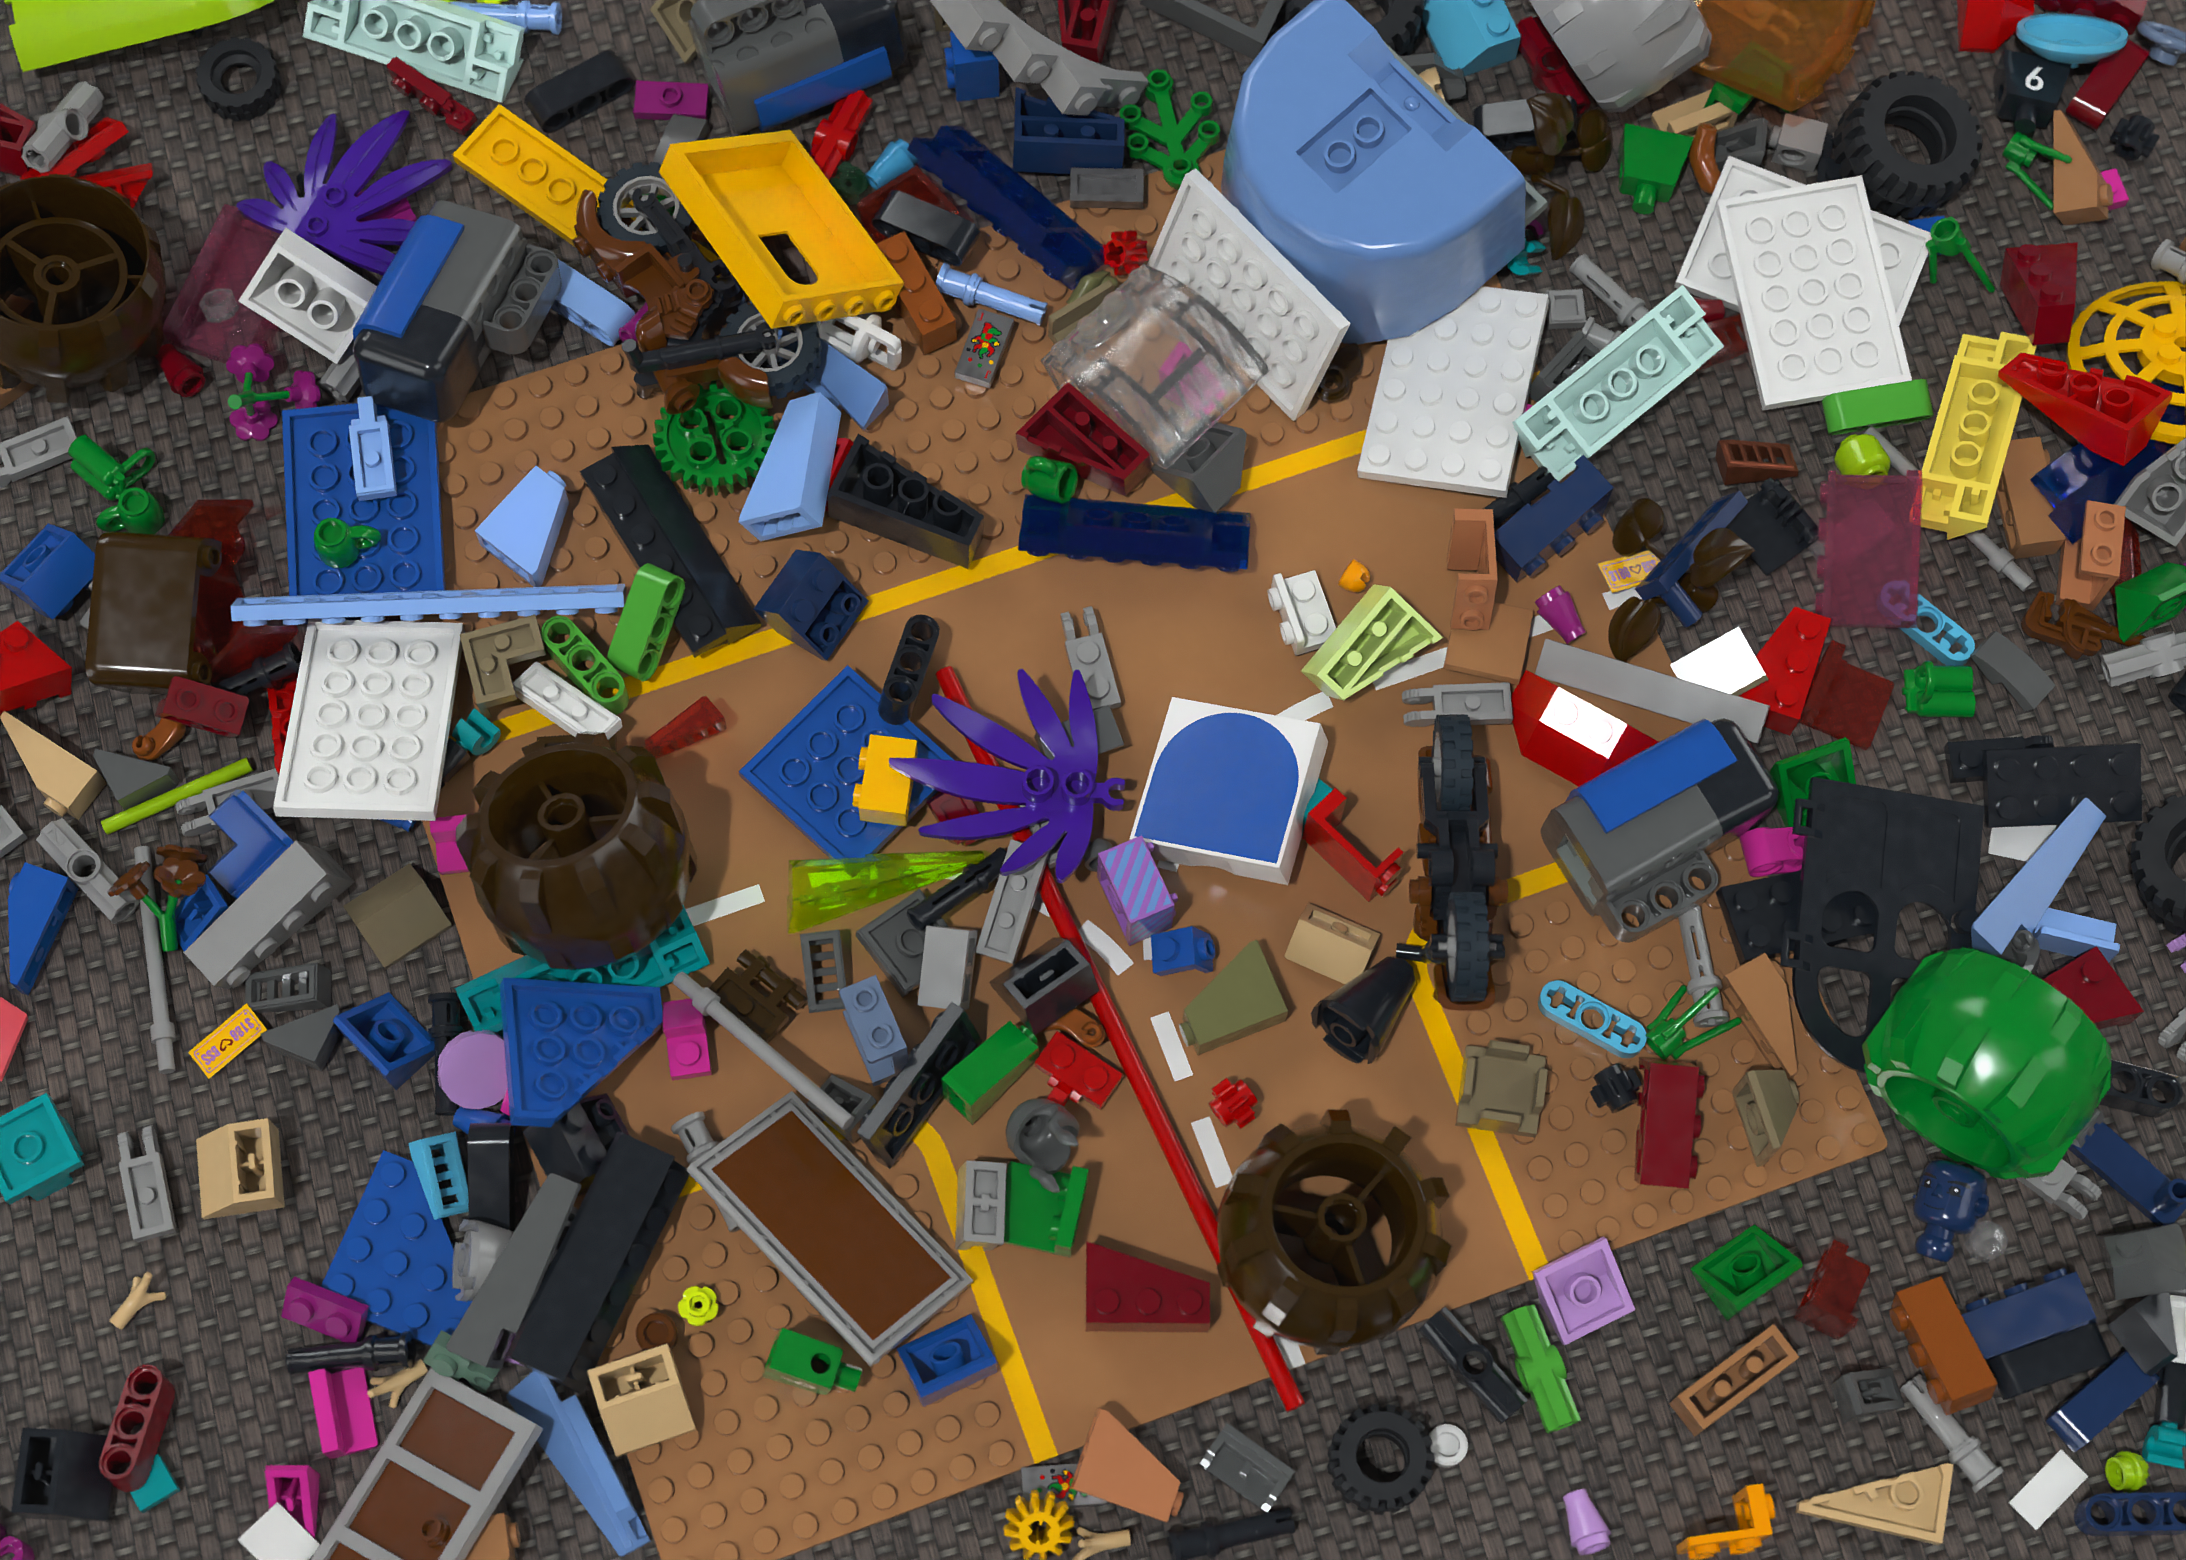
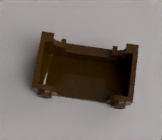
M105 532L100 535L95 549L85 659L86 675L92 684L129 694H167L172 677L179 676L210 686L212 667L203 654L194 652L193 649L200 576H213L216 574L222 563L221 541L201 537L129 532Z

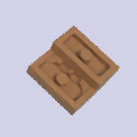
M1494 602L1489 630L1451 629L1443 669L1518 685L1534 610Z

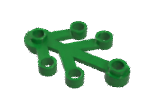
M1157 69L1150 72L1146 77L1149 82L1145 87V96L1148 100L1156 103L1162 127L1142 117L1140 108L1133 104H1128L1121 108L1120 118L1125 119V129H1134L1140 132L1130 135L1127 139V153L1129 156L1136 159L1141 158L1162 169L1165 181L1172 188L1179 190L1185 174L1195 168L1199 171L1197 162L1211 145L1219 141L1220 127L1215 121H1203L1198 127V139L1184 154L1182 143L1202 117L1211 113L1212 97L1209 93L1203 91L1193 94L1191 97V108L1177 124L1170 100L1173 95V79L1166 71ZM1200 102L1206 103L1205 106H1198L1196 104ZM1128 115L1135 116V118L1133 119H1127L1125 117ZM1212 131L1214 134L1206 135L1204 132ZM1147 137L1166 146L1169 156L1149 147ZM1135 144L1143 145L1140 148L1133 147Z

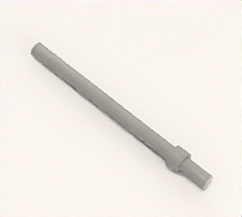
M1873 426L1869 427L1863 434L1873 435L1879 440L1890 457L1891 465L1918 490L1921 472ZM1981 530L1964 535L1989 559L1988 564L1998 574L2003 572L2022 592L2026 591L2034 583L2013 561L2015 557L2005 547L2000 549Z
M139 846L134 848L135 865L145 861L150 864V867L141 877V881L149 889L147 894L156 903L150 847ZM139 899L154 1023L150 1026L151 1042L156 1045L159 1073L168 1074L175 1071L172 1043L176 1041L174 1023L170 1022L159 923L155 914Z
M683 971L675 976L673 984L693 1000L692 1006L700 1013L714 1018L843 1130L853 1123L854 1117L724 1007L720 1003V997L710 988H702Z

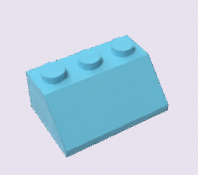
M1424 0L1421 22L1437 55L1442 58L1446 67L1452 70L1461 68L1463 75L1467 76L1516 59L1521 35L1504 0Z

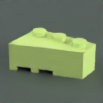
M1373 584L1301 672L1325 695L1345 700L1382 677L1383 673L1400 662H1406L1414 657V653L1430 643L1438 642L1443 637L1395 590L1388 586Z

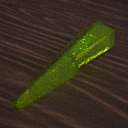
M982 850L865 854V858L788 860L787 933L799 932L959 874L970 863L976 865L982 861L984 853Z

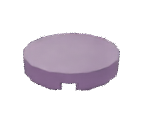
M491 1030L467 1031L460 1033L447 1043L439 1055L437 1077L440 1087L448 1098L455 1104L468 1109H483L501 1101L505 1097L508 1088L504 1037Z

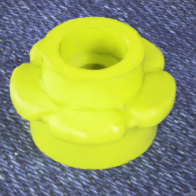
M692 1286L683 1292V1299L678 1303L680 1316L686 1318L687 1322L693 1326H702L708 1321L713 1320L719 1309L716 1303L717 1296L715 1292L709 1287L699 1288L698 1286ZM696 1302L702 1303V1307L700 1309L695 1308Z

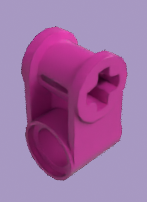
M1761 827L1745 832L1740 836L1739 840L1749 875L1752 877H1764L1771 874L1800 871L1802 869L1805 836L1792 834L1793 827Z

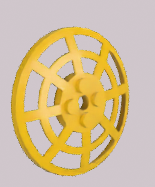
M2176 281L2139 283L2114 290L2093 301L2080 313L2071 328L2070 340L2066 346L2068 369L2087 372L2082 360L2105 355L2109 366L2120 380L2125 381L2126 375L2144 379L2150 383L2157 378L2169 384L2183 386L2184 394L2172 392V399L2169 404L2185 406L2186 410V352L2181 351L2179 348H2186V296L2182 295L2186 294V284L2184 285ZM2143 294H2166L2145 298L2128 306L2114 303L2128 297ZM2169 304L2171 314L2153 318L2139 310L2154 305ZM2101 311L2115 315L2107 326L2102 343L2080 347L2083 327L2094 313ZM2125 320L2143 327L2140 337L2136 339L2116 340V335ZM2137 352L2139 362L2144 369L2135 375L2123 363L2118 353ZM2160 421L2150 439L2178 444L2186 438V425Z

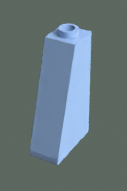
M820 392L789 400L740 513L738 523L759 541L822 527L841 411Z

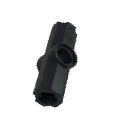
M1446 1306L1418 1330L1453 1370L1456 1380L1469 1388L1500 1425L1528 1401L1493 1361L1490 1351L1476 1342ZM1467 1356L1478 1358L1483 1365V1372L1479 1375L1469 1374L1463 1367V1358Z

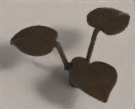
M1542 93L1526 100L1532 114L1538 145L1515 147L1511 154L1510 162L1516 166L1522 175H1532V183H1540L1559 193L1552 197L1548 210L1551 259L1559 260L1580 240L1584 230V211L1581 201L1577 197L1569 198L1568 189L1543 176L1553 170L1556 157L1582 154V166L1585 171L1595 172L1601 170L1610 159L1613 148V135L1607 115L1599 109H1591L1583 114L1578 124L1577 138L1580 147L1562 150L1563 145L1567 142L1566 135L1573 126L1571 104L1562 94Z
M1641 498L1636 500L1631 505V508L1624 512L1613 532L1612 544L1617 553L1626 557L1633 556L1645 545L1660 561L1665 557V554L1650 541L1664 526V513L1659 504L1651 499ZM1727 528L1714 529L1706 534L1694 549L1693 560L1695 563L1689 567L1691 573H1684L1678 582L1700 611L1705 613L1715 605L1718 599V589L1713 584L1738 567L1755 549ZM1634 596L1627 599L1616 610L1610 621L1608 640L1610 649L1617 660L1627 662L1655 634L1661 621V611L1656 604L1666 605L1661 597L1655 596L1643 602Z

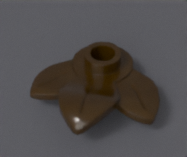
M1357 343L1349 344L1338 352L1336 351L1315 392L1319 399L1325 402H1337L1347 395L1350 380L1359 374L1362 366L1361 350ZM1332 382L1336 384L1337 388L1328 389L1324 384Z

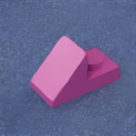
M690 998L663 1002V1032L667 1041L672 1081L712 1075L705 1016L692 1006L693 1000Z

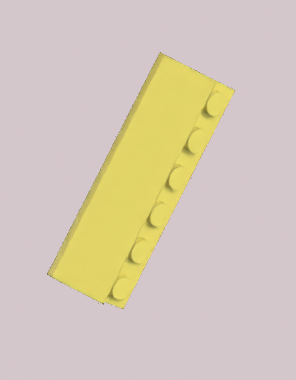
M2001 332L1999 340L1968 334L1962 335L1920 474L1919 488L1910 515V525L1947 532V540L1987 528L2023 396L2000 379L1998 374L2000 369L2021 352L2035 355L2037 345H2032L2027 336Z

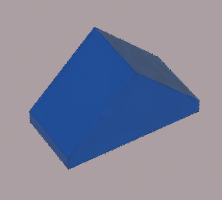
M207 874L205 875V884L198 887L195 894L186 895L175 910L177 938L183 951L229 907L227 901Z

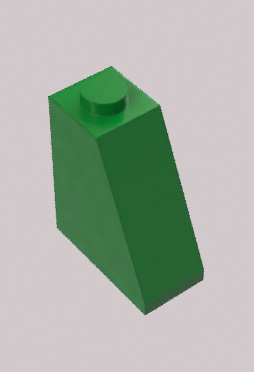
M1008 1021L942 1078L944 1099L973 1125L1039 1057V1047L1036 1045L1038 1039L1024 1025L1017 1028L1011 1021Z

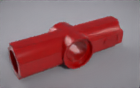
M862 90L849 94L847 97L837 101L829 118H823L815 131L809 155L830 183L835 178L842 162L846 163L851 158L857 145L858 132L873 106L872 99Z

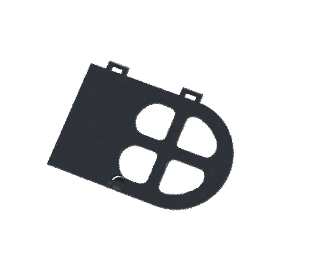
M1817 777L1810 778L1808 800L1795 799L1792 834L1805 836L1796 932L1783 930L1780 966L1792 968L1794 1001L1799 1017L1808 1034L1821 1050L1845 1067L1866 1074L1864 1068L1866 1062L1862 1044L1890 1006L1892 982L1897 978L1908 980L1921 962L1901 958L1895 951L1898 915L1906 905L1919 902L1933 908L1942 917L1948 930L1947 951L1962 947L1973 949L1971 927L1979 917V914L1976 912L1984 806ZM1803 808L1807 809L1806 827L1801 826ZM1844 892H1856L1866 897L1873 905L1875 910V930L1873 947L1870 952L1831 947L1824 942L1821 932L1823 912L1825 906L1835 896ZM1956 912L1958 913L1956 914L1954 921L1955 926L1958 929V933L1955 930H1953L1951 926L1952 916ZM1790 940L1795 941L1793 959H1789ZM1823 967L1861 972L1868 976L1870 986L1866 1028L1860 1036L1852 1037L1842 1033L1826 1013L1817 986V976Z

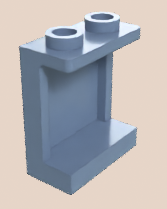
M874 975L841 989L839 993L846 1009L843 1011V1016L873 1086L898 1076L907 1064V1046L877 976Z

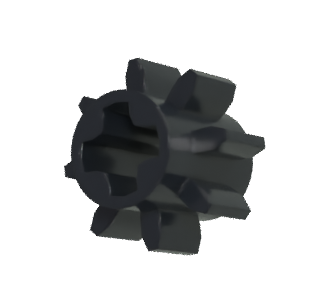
M2133 115L2129 120L2123 117L2120 119L2110 140L2116 142L2114 149L2120 157L2135 161L2141 155L2145 158L2149 157L2160 135L2153 133L2155 125L2149 118L2142 115Z
M1615 1064L1593 1077L1597 1085L1592 1087L1593 1090L1590 1091V1094L1598 1109L1607 1105L1612 1113H1616L1628 1108L1639 1100L1635 1092L1640 1090L1639 1087L1642 1086V1083L1634 1068L1625 1072L1620 1064Z

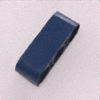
M2125 1350L2056 1409L2045 1422L2067 1447L2075 1453L2150 1389L2160 1377L2157 1373L2152 1376L2145 1374Z
M2186 1492L2097 1494L2077 1505L2074 1510V1521L2079 1530L2089 1536L2186 1533V1524L2180 1523L2175 1518L2173 1508L2175 1504H2179L2186 1510ZM2134 1504L2142 1507L2147 1517L2144 1525L2138 1523L2133 1518L2132 1507ZM2092 1505H2097L2104 1511L2106 1517L2104 1525H2099L2092 1519L2090 1513Z

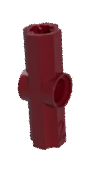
M1531 15L1520 20L1516 25L1521 35L1518 49L1532 70L1533 84L1538 89L1545 91V93H1559L1573 97L1577 101V118L1580 117L1584 111L1589 109L1591 101L1568 66L1569 62L1559 47L1555 45L1539 17H1532ZM1545 66L1553 67L1555 70H1549Z

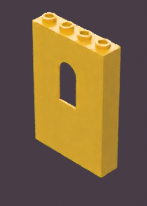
M791 130L670 144L659 170L660 175L771 329L817 321L823 322L848 316L854 317L892 309L904 281ZM787 234L815 272L817 282L812 285H803L791 280L759 237Z

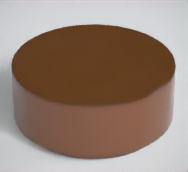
M651 1313L642 1318L638 1323L636 1340L643 1351L664 1344H668L672 1350L678 1340V1330L674 1321L669 1316L663 1313Z

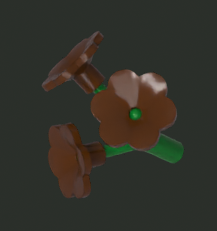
M168 844L165 847H157L156 854L163 856L164 861L162 866L156 867L154 871V878L161 882L162 889L169 894L166 910L162 911L147 894L149 889L141 881L144 872L150 867L147 861L138 863L118 878L113 884L114 886L107 891V894L112 897L124 891H129L136 900L141 899L159 919L162 950L174 951L179 948L175 920L178 898L182 897L183 894L187 896L195 894L197 888L205 884L206 876L198 871L197 864L206 863L207 856L200 854L199 850L193 848H182L177 845Z

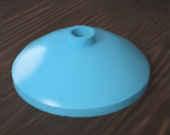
M2050 13L2033 15L2021 19L2017 23L2016 28L2017 37L2029 49L2045 59L2070 63L2071 68L2078 67V64L2096 62L2117 53L2127 44L2128 32L2116 23L2077 14Z

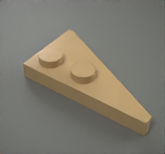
M1946 1463L1937 1467L1902 1474L1890 1479H1882L1850 1489L1815 1496L1797 1502L1795 1513L1940 1545L1943 1543L1954 1464Z

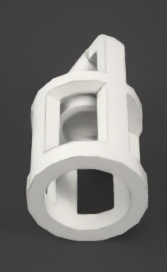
M867 313L854 317L830 319L822 323L821 321L815 322L819 337L855 363H860L864 359L869 358L890 370H895L901 363L902 346L900 339L882 329V319L876 314ZM837 320L856 330L855 335L834 325L835 321ZM881 343L887 346V353L878 349Z

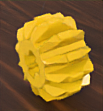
M1033 1489L1030 1494L1031 1501L1029 1502L1024 1497L1018 1495L1015 1498L1017 1509L1009 1508L1005 1512V1518L1009 1523L1004 1525L1003 1529L1004 1535L1012 1538L1009 1542L1010 1549L1017 1551L1023 1548L1024 1560H1030L1034 1552L1039 1553V1560H1047V1551L1049 1550L1054 1555L1060 1557L1063 1553L1060 1543H1071L1073 1539L1072 1533L1068 1529L1074 1526V1517L1066 1514L1068 1503L1065 1500L1055 1503V1493L1049 1491L1043 1500L1039 1499L1038 1491ZM1039 1521L1041 1526L1044 1521L1046 1522V1529L1039 1531L1038 1526H1036V1529L1032 1530L1031 1523Z

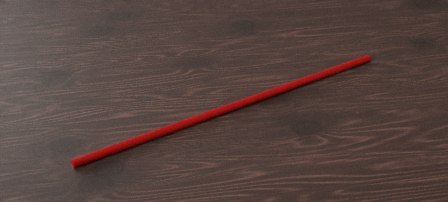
M947 666L937 671L935 676L945 697L973 710L953 667ZM965 737L977 763L1000 767L995 756ZM997 804L999 810L1020 808L1019 805ZM1029 827L1011 833L1013 840L1022 843L1033 835ZM1046 863L1038 892L1060 938L1068 939L1091 965L1099 991L1089 997L1218 1266L1220 1254L1217 1239L1218 1222L1215 1220V1213ZM1228 1288L1286 1411L1291 1412L1305 1405L1306 1403L1274 1336L1272 1335L1269 1339L1253 1327L1256 1321L1240 1305L1231 1288Z

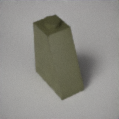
M1257 940L1249 942L1184 1009L1183 1023L1179 1024V1029L1187 1046L1193 1045L1197 1055L1286 1021L1287 1007Z

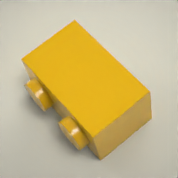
M870 734L868 747H861L858 769L864 770L862 784H855L852 805L853 807H858L860 821L907 827L914 780L892 769L889 766L888 760L889 758H917V740Z

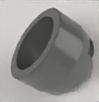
M1101 838L1089 842L1084 856L1085 867L1090 871L1097 872L1098 853L1112 848L1113 845L1108 840Z

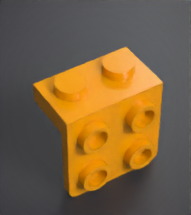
M1763 1484L1745 1486L1732 1496L1738 1530L1688 1537L1676 1545L1677 1554H1688L1689 1560H1702L1714 1557V1554L1720 1553L1721 1549L1729 1548L1730 1555H1739L1754 1552L1755 1548L1762 1547V1541L1773 1535L1770 1519L1775 1518V1509L1771 1494H1765Z

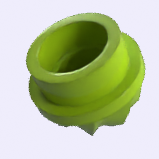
M2121 1451L2106 1462L2105 1473L2110 1486L2118 1491L2122 1490L2125 1493L2136 1492L2140 1487L2146 1485V1479L2150 1476L2148 1463H2146L2141 1455Z

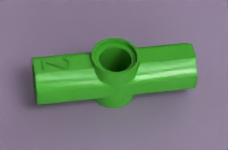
M1535 1305L1523 1306L1503 1315L1501 1321L1516 1356L1514 1362L1518 1377L1525 1391L1531 1393L1546 1433L1556 1432L1578 1423L1581 1418L1565 1381L1567 1374L1563 1360L1556 1346L1550 1344Z

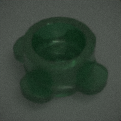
M843 162L838 166L839 172L836 177L830 179L829 182L837 193L845 199L846 204L853 206L860 201L859 195L869 187V183L865 173L860 168L853 166L849 162ZM846 181H850L852 186L848 187Z

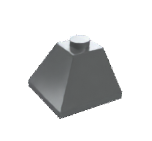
M1200 418L1151 470L1193 507L1216 513L1230 502V497L1240 488L1247 434L1242 428Z
M2179 1223L2097 1236V1242L2115 1300L2186 1289V1243Z

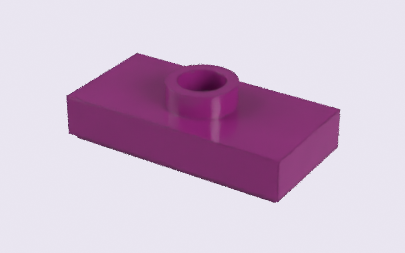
M636 80L634 118L670 120L673 114L707 120L709 84Z

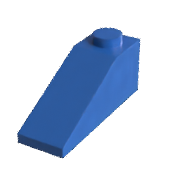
M26 862L21 871L13 876L9 885L8 924L10 983L20 993L29 995L76 896L78 888L68 877Z

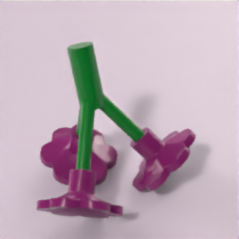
M253 343L247 347L244 345L234 346L231 350V357L226 361V368L230 373L236 374L239 382L244 383L243 392L232 394L228 398L229 407L238 409L233 411L229 417L230 424L236 428L237 437L243 441L253 438L260 442L265 441L269 437L270 430L274 429L278 424L276 414L271 412L269 400L285 399L287 402L295 401L296 409L317 407L321 394L319 387L315 384L316 380L313 372L297 370L294 373L291 387H285L284 391L256 394L251 390L252 382H264L269 378L270 370L274 367V358L270 354H266L264 348L259 344Z

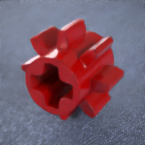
M1136 230L1112 232V240L1102 247L1104 249V265L1114 267V275L1116 276L1127 275V273H1141L1139 266L1149 260L1147 257V241L1138 239Z
M1225 1078L1211 1089L1215 1099L1209 1102L1208 1105L1223 1126L1227 1128L1235 1122L1239 1129L1255 1119V1112L1252 1108L1258 1104V1100L1244 1081L1240 1079L1236 1083L1231 1084Z

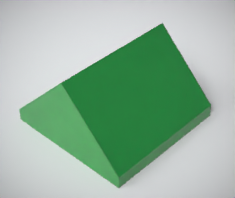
M2166 562L2115 586L2119 637L2123 642L2175 619L2186 608V566Z
M1846 737L1777 761L1769 771L1779 790V799L1776 807L1785 827H1793L1795 799L1808 800L1810 778L1817 777L1856 784L1850 741ZM1804 808L1801 826H1806L1807 809Z
M1754 1224L1690 1269L1726 1321H1729L1791 1278L1803 1267V1264L1799 1258Z

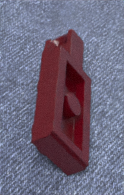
M393 57L386 65L393 79L390 82L391 85L406 97L411 93L420 99L419 104L433 116H436L438 113L442 114L446 119L449 129L465 136L477 121L476 115L454 100L450 93L398 57Z

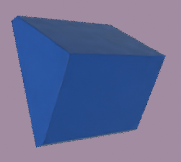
M389 992L336 1015L333 1020L343 1036L395 1090L403 1085L435 1055L434 1041L430 1040L428 1032Z
M971 1314L896 1348L922 1407L998 1372L996 1359Z

